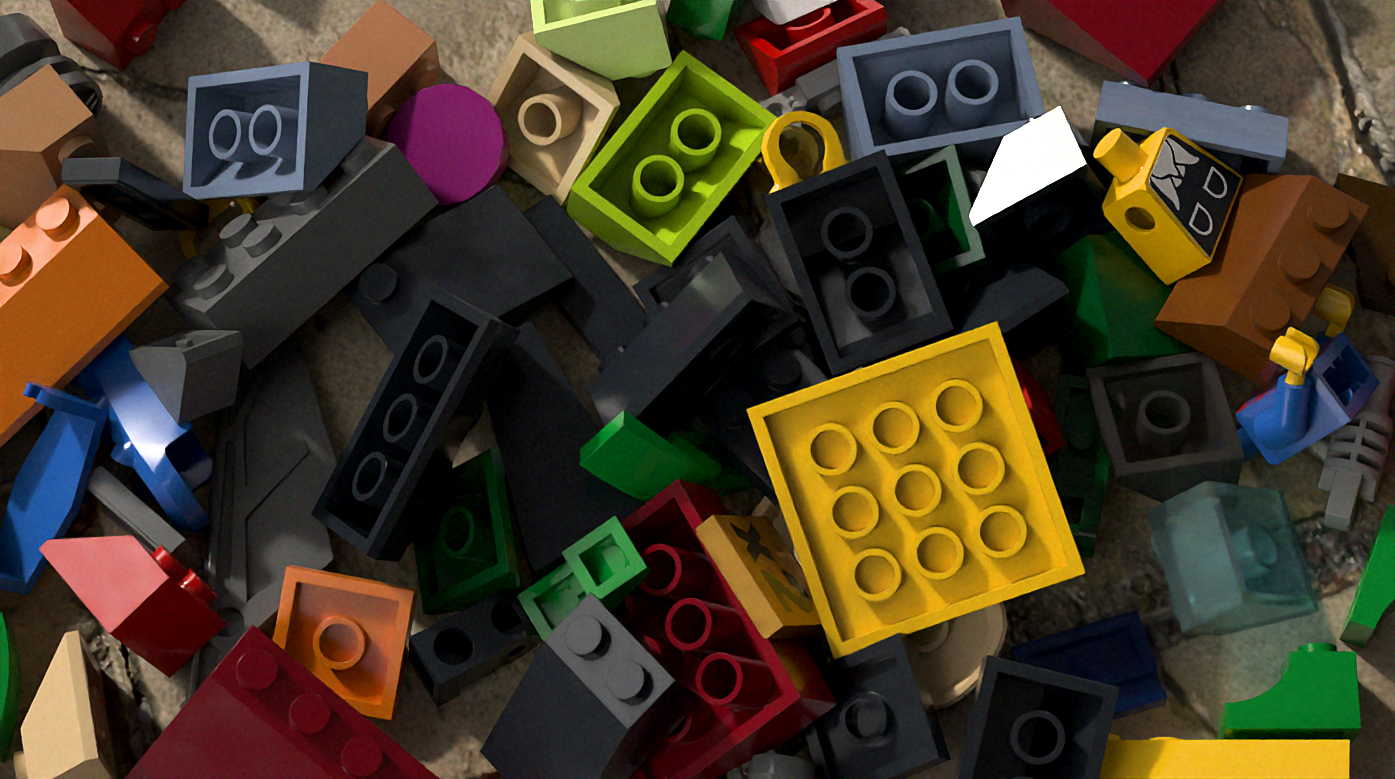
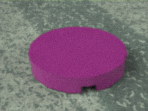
M447 83L423 88L403 102L389 124L386 142L397 145L439 203L435 207L449 210L477 197L491 186L496 185L505 171L510 149L508 132L504 128L503 120L499 116L500 113L495 105L469 87Z

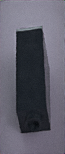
M529 321L516 328L521 332L513 346L512 358L507 367L498 374L485 401L497 448L501 452L505 479L533 584H535L567 562L561 552L614 516L623 522L645 505V502L613 487L579 465L580 449L600 431L533 324Z

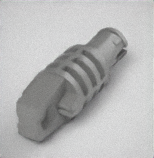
M1372 355L1363 357V360L1380 384L1353 419L1333 431L1318 482V489L1330 491L1325 511L1326 527L1349 532L1359 499L1373 502L1376 496L1394 432L1393 421L1388 414L1395 391V361L1382 356Z

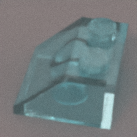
M1205 481L1146 511L1153 532V548L1162 562L1171 593V609L1180 623L1182 633L1222 636L1309 616L1320 611L1283 491Z

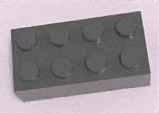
M365 135L314 191L267 195L269 199L251 215L248 213L240 215L228 223L219 235L221 241L204 256L196 255L180 265L172 276L174 282L169 285V288L162 295L190 330L240 331L244 342L241 366L248 370L253 369L439 203L396 144Z

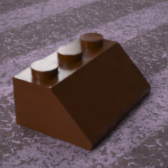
M1242 173L1243 181L1211 263L1178 280L1156 317L1153 326L1262 387L1267 388L1279 367L1277 363L1269 359L1276 340L1280 336L1285 337L1289 327L1300 330L1369 209V206L1311 175Z

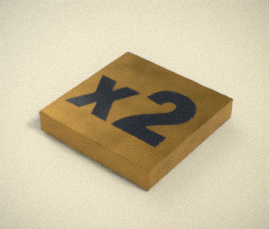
M712 515L695 528L697 536L762 638L819 637L824 633L805 575L767 516Z

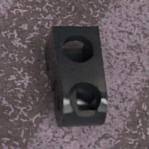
M508 591L492 596L410 636L408 661L438 708L460 696L462 688L495 671V668L514 662L527 654L539 643L541 637L515 593Z

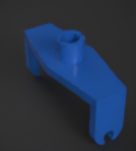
M31 381L27 382L23 395L37 399L36 402L53 408L55 411L15 478L0 530V590L24 595L31 593L49 562L40 552L39 548L47 540L62 539L72 521L84 512V509L80 508L81 503H88L86 485L108 411L75 394Z

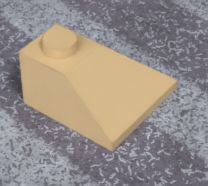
M534 30L518 36L486 97L499 111L504 128L508 132L510 149L506 165L546 196L551 194L560 206L568 203L570 188L586 170L621 105L612 80L538 45L534 36Z
M78 630L64 634L20 728L24 750L16 751L13 755L17 779H118L101 668Z

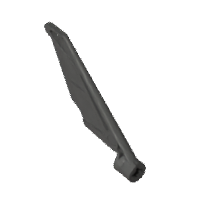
M296 330L269 353L263 363L260 361L251 370L240 366L235 404L218 410L207 515L211 524L206 527L201 577L218 595L210 605L227 624L193 655L189 696L180 705L181 709L252 624L265 635L276 626L286 566L296 565L331 572L337 566L327 526L311 515L337 466V462Z

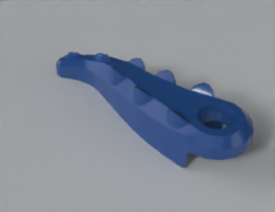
M122 332L70 381V384L81 387L89 402L108 411L100 440L102 443L110 446L115 444L110 456L116 462L133 468L131 476L132 493L141 501H148L154 498L177 531L197 534L210 525L211 521L194 497V492L211 480L213 460L191 431L193 429L191 423L186 422L177 425L134 366L128 350L135 347L125 333Z

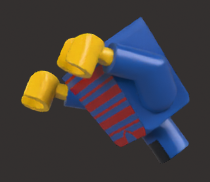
M1332 283L1325 285L1312 315L1328 321L1330 324L1327 331L1317 332L1316 340L1293 327L1287 329L1285 337L1280 336L1276 340L1269 359L1286 369L1274 376L1267 388L1260 386L1236 412L1238 422L1224 430L1222 434L1226 448L1237 461L1245 463L1262 453L1268 463L1273 466L1278 465L1350 422L1380 384L1379 380L1352 345L1349 337L1344 334V328L1355 306V299L1351 292Z

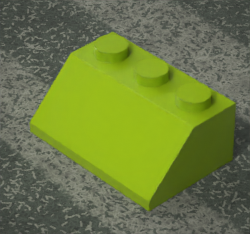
M683 49L570 188L566 213L616 251L672 267L761 155L764 133L778 117Z

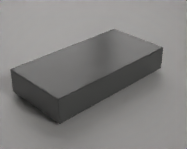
M100 465L89 475L86 489L100 510L126 534L133 535L153 552L162 544L187 570L192 568L198 573L202 569V564L186 539Z

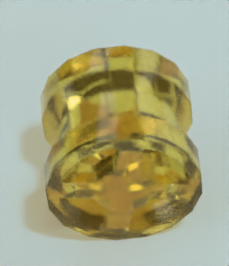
M788 125L780 134L778 144L780 154L783 156L791 153L790 158L784 160L797 172L800 179L806 180L818 175L819 154L816 141L805 129ZM761 153L757 158V181L762 191L768 195L775 183Z

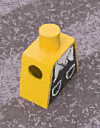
M1163 127L1137 143L1119 128L1109 132L1098 143L1093 152V157L1114 175L1102 204L1104 216L1166 285L1211 263L1243 177L1174 128Z

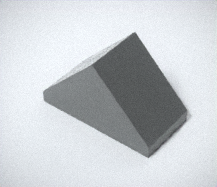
M182 330L128 350L132 363L177 425L235 404L244 346L240 331Z

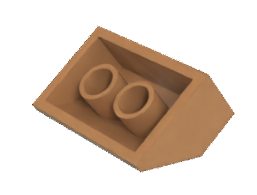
M49 63L0 97V226L15 230L64 184L61 181L63 158L112 157L94 115ZM84 195L113 224L121 217L122 214Z

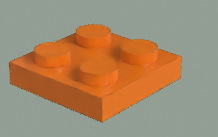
M296 565L286 566L273 641L362 715L393 720L397 715L409 647V637L411 636L419 589Z

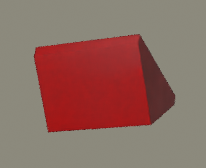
M837 0L782 25L774 24L764 15H761L732 30L738 44L771 98L795 86L797 78L837 59V48L869 43L886 35L888 16L884 6L875 0Z

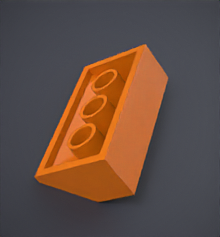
M65 183L0 243V448L45 406L36 402L37 399L23 395L28 381L62 390L169 288L168 284L110 219L82 193L65 185Z

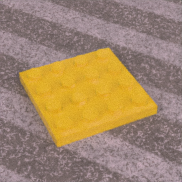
M998 321L746 409L834 659L856 652L899 632L909 634L1086 573Z

